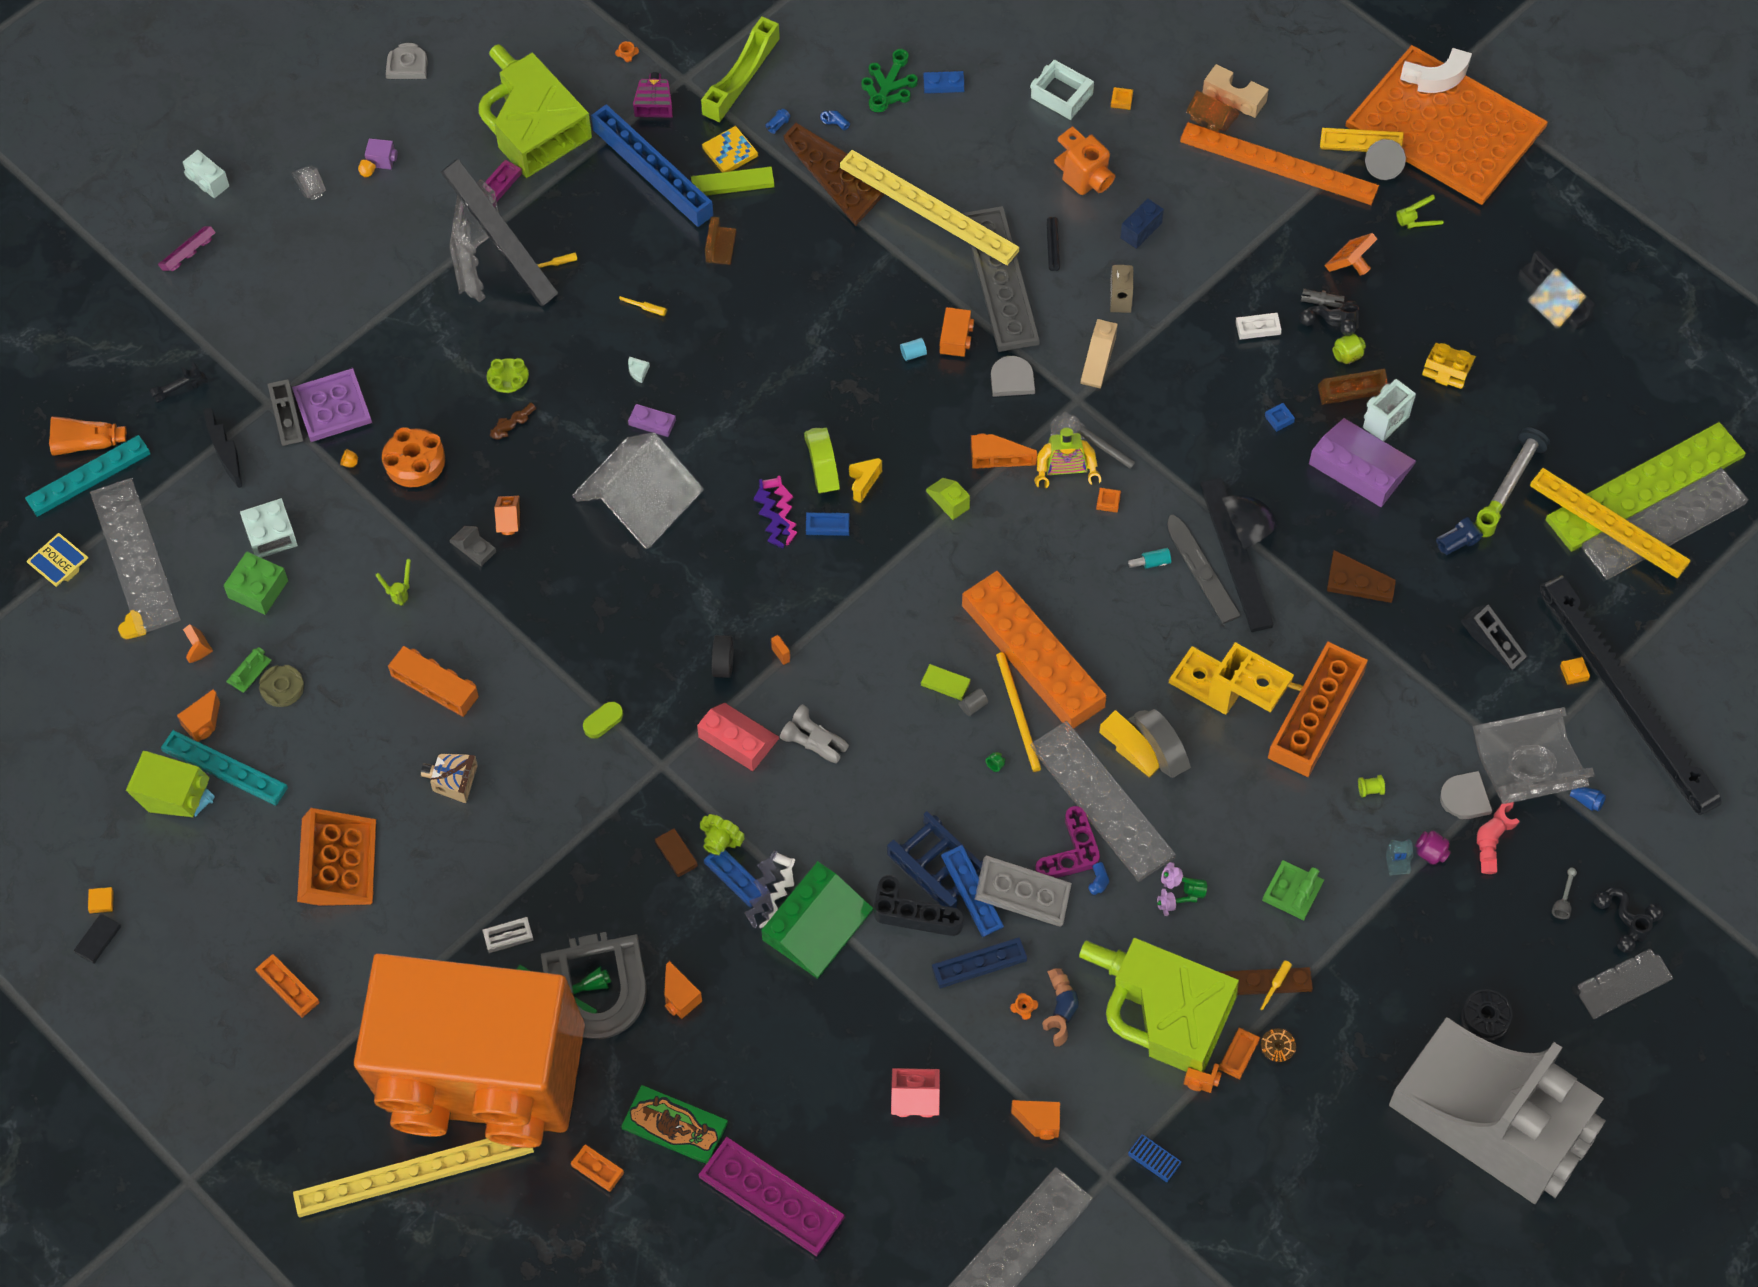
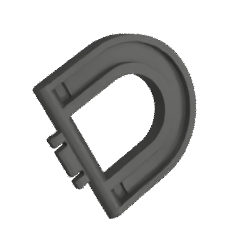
M603 932L600 933L601 941H598L597 934L578 937L580 944L578 946L576 939L573 938L569 939L571 948L541 953L544 973L565 976L574 996L568 960L615 951L621 984L619 999L611 1009L603 1013L586 1012L577 1004L585 1023L584 1038L606 1039L616 1036L628 1029L639 1017L645 1004L647 985L637 934L608 940L607 933Z

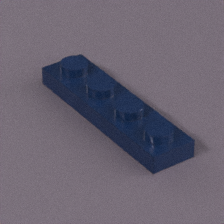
M1019 937L932 964V970L940 989L1026 962L1027 956Z

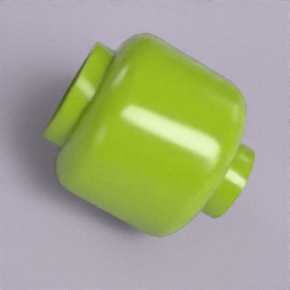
M1355 334L1343 336L1335 341L1333 353L1339 362L1350 364L1363 357L1366 345L1363 338Z

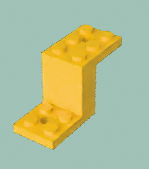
M1235 642L1222 662L1191 646L1170 677L1169 683L1227 715L1239 695L1271 713L1293 680L1294 674ZM1201 671L1205 674V677L1198 679L1193 674ZM1265 679L1269 685L1262 687L1256 681Z

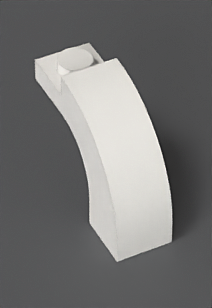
M1452 48L1449 59L1438 67H1425L1405 61L1400 80L1417 84V91L1438 93L1449 90L1459 84L1466 75L1472 53Z

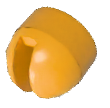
M361 160L358 171L363 177H369L374 173L376 165L368 160Z
M346 449L340 465L348 468L356 466L358 461L357 454Z

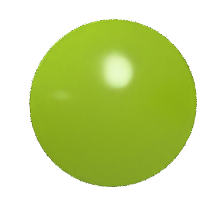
M520 358L495 359L491 362V367L487 372V382L490 387L503 393L519 390L526 384L529 377L528 369Z

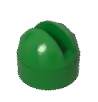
M993 752L985 760L987 766L994 772L1000 771L1005 765V757L1002 758V753Z

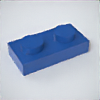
M963 71L923 73L924 93L964 92Z

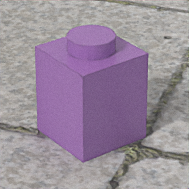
M369 138L365 158L374 163L376 168L392 169L393 162L397 160V150L394 149L393 141Z

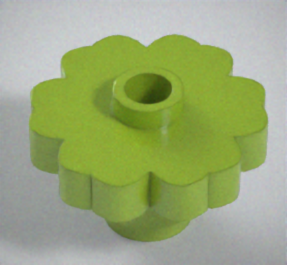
M709 814L704 816L700 822V829L705 831L706 835L704 848L714 855H720L721 852L725 851L726 847H740L745 839L744 833L739 831L738 826L729 820H723L720 816Z

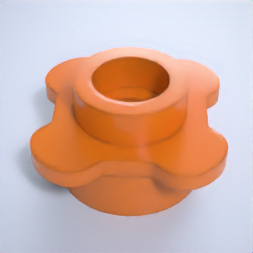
M628 41L622 42L619 45V49L615 51V55L623 58L625 62L632 61V57L639 53V49Z
M1020 993L1015 1003L1011 1004L1010 1009L1013 1013L1021 1015L1022 1019L1028 1020L1031 1018L1032 1011L1038 1008V1002L1025 993Z

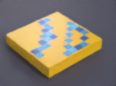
M736 126L702 144V149L722 173L731 172L758 157V152Z

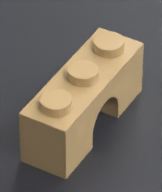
M1216 64L1204 80L1203 93L1246 115L1256 118L1267 102L1269 89L1253 81L1245 88H1235L1232 86L1233 72Z

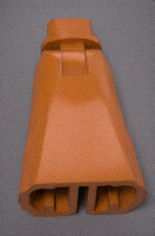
M52 416L49 439L50 452L52 456L83 450L105 449L111 445H117V442H126L127 429L126 426L117 427L116 424L112 425L106 422L83 421Z

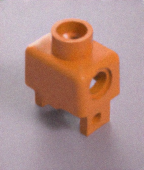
M1073 126L1060 135L1057 141L1067 150L1054 159V163L1063 171L1062 180L1080 195H1085L1091 189L1096 190L1098 193L1107 190L1115 179V174L1108 169L1109 150L1092 134L1085 138Z

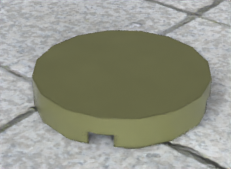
M290 665L271 667L264 672L259 682L262 698L266 703L275 707H285L293 704L301 697L304 690L302 675L296 668Z

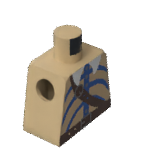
M440 754L435 765L423 764L421 777L431 778L430 783L434 792L466 803L478 766L475 755Z

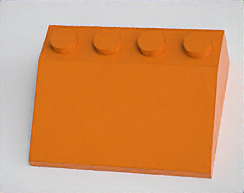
M316 808L309 809L302 818L297 902L319 906L372 904L376 819Z

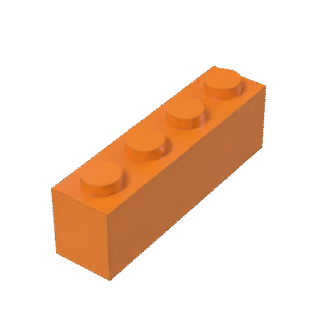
M403 646L388 665L392 677L462 717L465 716L479 697L476 685L468 679L463 680L453 670H446L440 667L435 660L424 658L416 649L411 648L410 650Z

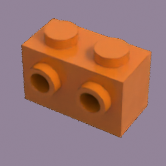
M946 307L940 339V354L965 357V351L970 349L971 336H968L969 331L973 332L974 319H971V310Z

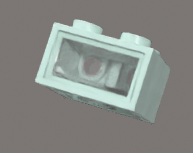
M1397 379L1391 384L1387 383L1382 388L1380 394L1377 397L1373 396L1367 403L1368 410L1364 415L1363 428L1373 436L1385 441L1409 418L1416 393Z
M282 498L240 511L254 555L263 558L298 546Z

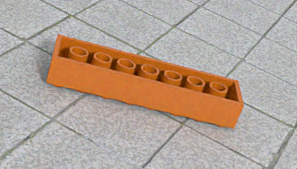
M998 570L962 593V607L1000 651L1005 653L1006 658L1069 731L1105 708L1107 695Z

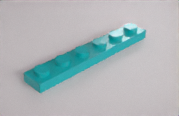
M138 435L28 495L25 499L38 517L150 455V451Z

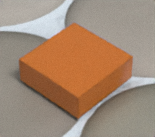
M1100 488L1096 510L1118 513L1121 491Z
M777 635L771 638L772 650L781 663L785 665L790 662V650L780 636Z

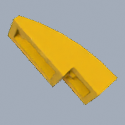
M1116 710L1100 725L1099 733L1116 746L1118 753L1149 778L1160 768L1150 743Z

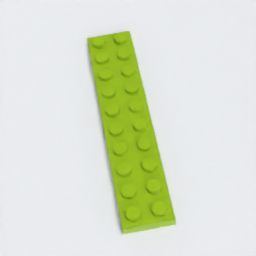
M1718 422L1586 495L1629 521L1744 458L1746 453L1722 424ZM1564 507L1546 517L1548 524L1571 552L1605 534Z

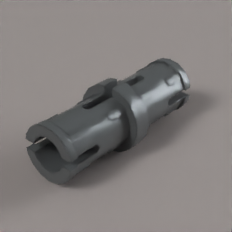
M1304 288L1302 294L1310 295L1311 297L1302 296L1301 302L1341 308L1343 304L1337 303L1335 300L1344 302L1345 296L1327 294L1323 290L1322 292H1317Z

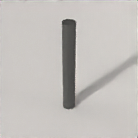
M1081 426L1077 432L1131 469L1135 462L1085 427Z

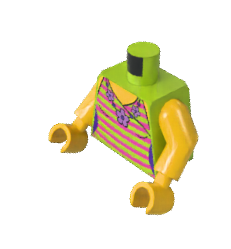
M1070 428L1061 429L1060 435L1050 436L1049 442L1043 446L1037 456V471L1039 475L1034 480L1036 486L1039 488V481L1042 479L1045 480V488L1049 486V480L1045 477V472H1047V475L1083 473L1087 472V469H1090L1088 475L1089 483L1092 485L1091 477L1094 475L1099 477L1100 483L1101 475L1096 471L1098 465L1094 449L1087 441L1081 440L1079 433L1073 434V430Z

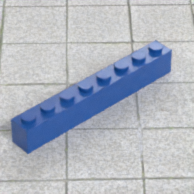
M607 104L591 115L593 131L697 227L713 217L712 201Z

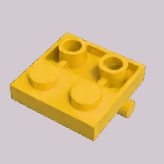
M1435 343L1426 360L1422 375L1436 380V383L1462 389L1476 356L1464 350L1453 349L1444 343Z

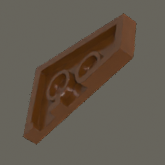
M1335 550L1333 551L1327 586L1328 592L1392 603L1395 579Z

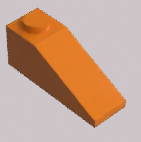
M981 433L971 435L972 468L1036 465L1037 450L993 434L986 435Z

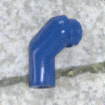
M823 111L820 114V119L825 124H837L842 130H847L850 126V123L838 111Z
M1102 862L1092 866L1096 878L1093 883L1089 884L1088 889L1093 895L1104 892L1109 884V877Z

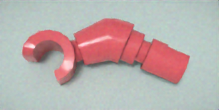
M1511 800L1503 802L1494 813L1493 819L1485 823L1478 830L1477 844L1481 850L1480 862L1481 873L1494 874L1497 872V852L1495 850L1499 838L1505 830H1512L1520 822L1517 818L1511 820L1505 815V813H1508L1513 808L1514 802Z

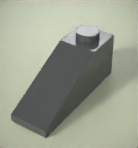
M289 379L267 384L282 446L303 442Z

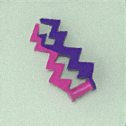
M780 476L763 481L759 479V490L753 500L764 504L759 515L772 519V522L765 529V531L772 533L768 542L784 548V544L776 539L782 532L777 527L780 524L787 526L782 535H789L786 540V545H789L797 534L796 531L792 530L796 523L785 518L792 509V506L787 503L793 496L782 485ZM779 487L774 492V494L782 496V499L776 505V507L783 509L779 514L771 511L776 501L767 498L771 492L764 489Z

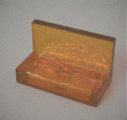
M711 217L705 247L706 262L731 265L736 229L720 227L719 217Z

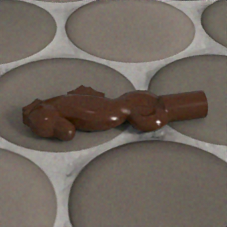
M533 403L528 404L523 410L514 412L508 420L507 418L499 419L497 425L491 430L490 437L495 439L508 437L507 431L515 428L517 422L525 423L528 416L536 410Z

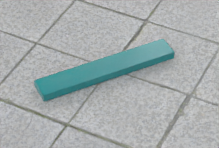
M172 730L161 746L163 752L188 764L198 766L202 771L275 806L288 789L287 784Z

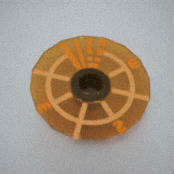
M1279 1028L1271 1029L1262 1037L1261 1049L1270 1060L1282 1062L1293 1056L1296 1043L1293 1036L1286 1030Z

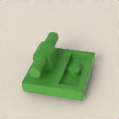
M1282 860L1262 901L1304 921L1324 883V879L1317 877L1319 870L1314 867L1307 872Z

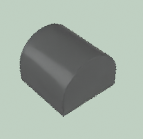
M978 688L958 702V705L966 715L971 716L988 704V699L983 690Z

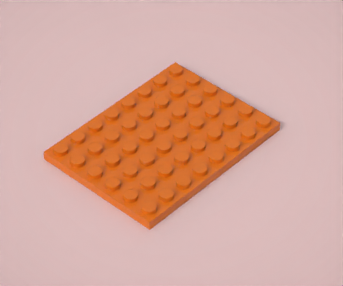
M1411 45L1349 117L1345 126L1355 130L1403 132L1402 148L1406 154V162L1483 205L1547 127L1548 121L1466 75L1455 87L1443 92L1424 93L1417 91V84L1400 80L1404 62L1407 61L1425 67H1438L1444 63Z

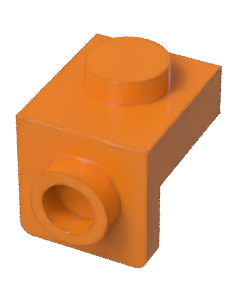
M1214 1064L1211 1075L1188 1067L1184 1084L1194 1091L1203 1090L1211 1093L1213 1085L1218 1087L1222 1073L1218 1072L1219 1064Z

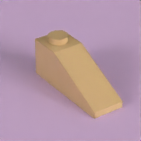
M1097 319L1080 384L1101 388L1116 340L1117 323Z

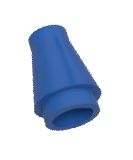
M1577 784L1573 786L1570 797L1575 798L1591 811L1596 810L1599 812L1606 799V795L1602 794L1601 790Z

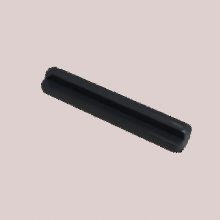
M1048 217L1049 270L1058 271L1060 269L1058 219L1056 217Z

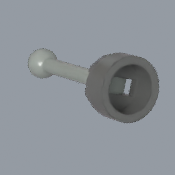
M1575 868L1568 869L1567 873L1569 876L1563 899L1557 900L1552 908V914L1560 919H1568L1571 914L1572 906L1567 901L1572 879L1577 874Z

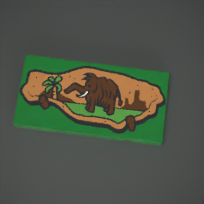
M641 1085L621 1128L707 1164L718 1146L728 1120Z

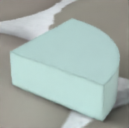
M629 357V372L635 380L642 383L650 367L649 362Z

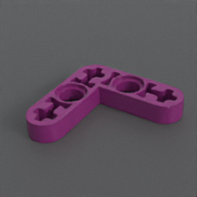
M1072 806L1066 811L1065 823L1074 850L1039 859L1035 867L1036 872L1059 878L1093 869L1092 866L1099 863V850L1084 809ZM1072 814H1076L1079 817V827L1077 828ZM1085 833L1089 839L1086 842H1079L1076 839V835ZM1086 848H1088L1089 855L1093 857V861L1085 858ZM1068 858L1074 862V865L1070 868H1065L1062 866L1061 861ZM1055 862H1057L1058 871H1056V866L1054 867ZM1043 865H1046V867L1049 868L1048 873H1045V871L1042 870Z

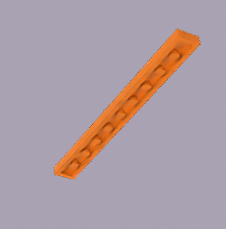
M1189 122L1181 136L1180 142L1369 205H1372L1379 188L1377 184Z

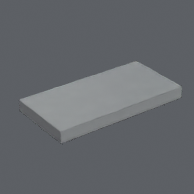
M986 855L982 863L975 900L1061 927L1064 923L1072 883Z

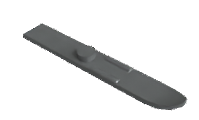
M1170 515L1167 524L1170 537L1222 624L1240 617L1238 610L1189 529L1178 517Z

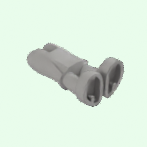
M803 704L796 710L792 722L789 721L780 734V739L783 741L801 744L806 749L816 752L832 763H837L841 757L828 745L840 752H845L849 747L844 739L827 731L822 725L818 726L809 718L808 707ZM798 728L803 729V730H805L806 732L810 733V736H807L806 734H804L803 732H801Z

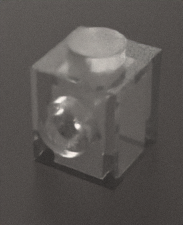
M1064 412L1060 417L1057 416L1050 425L1051 436L1060 435V431L1063 428L1072 429L1074 434L1079 431L1081 426L1085 427V425L1074 415Z

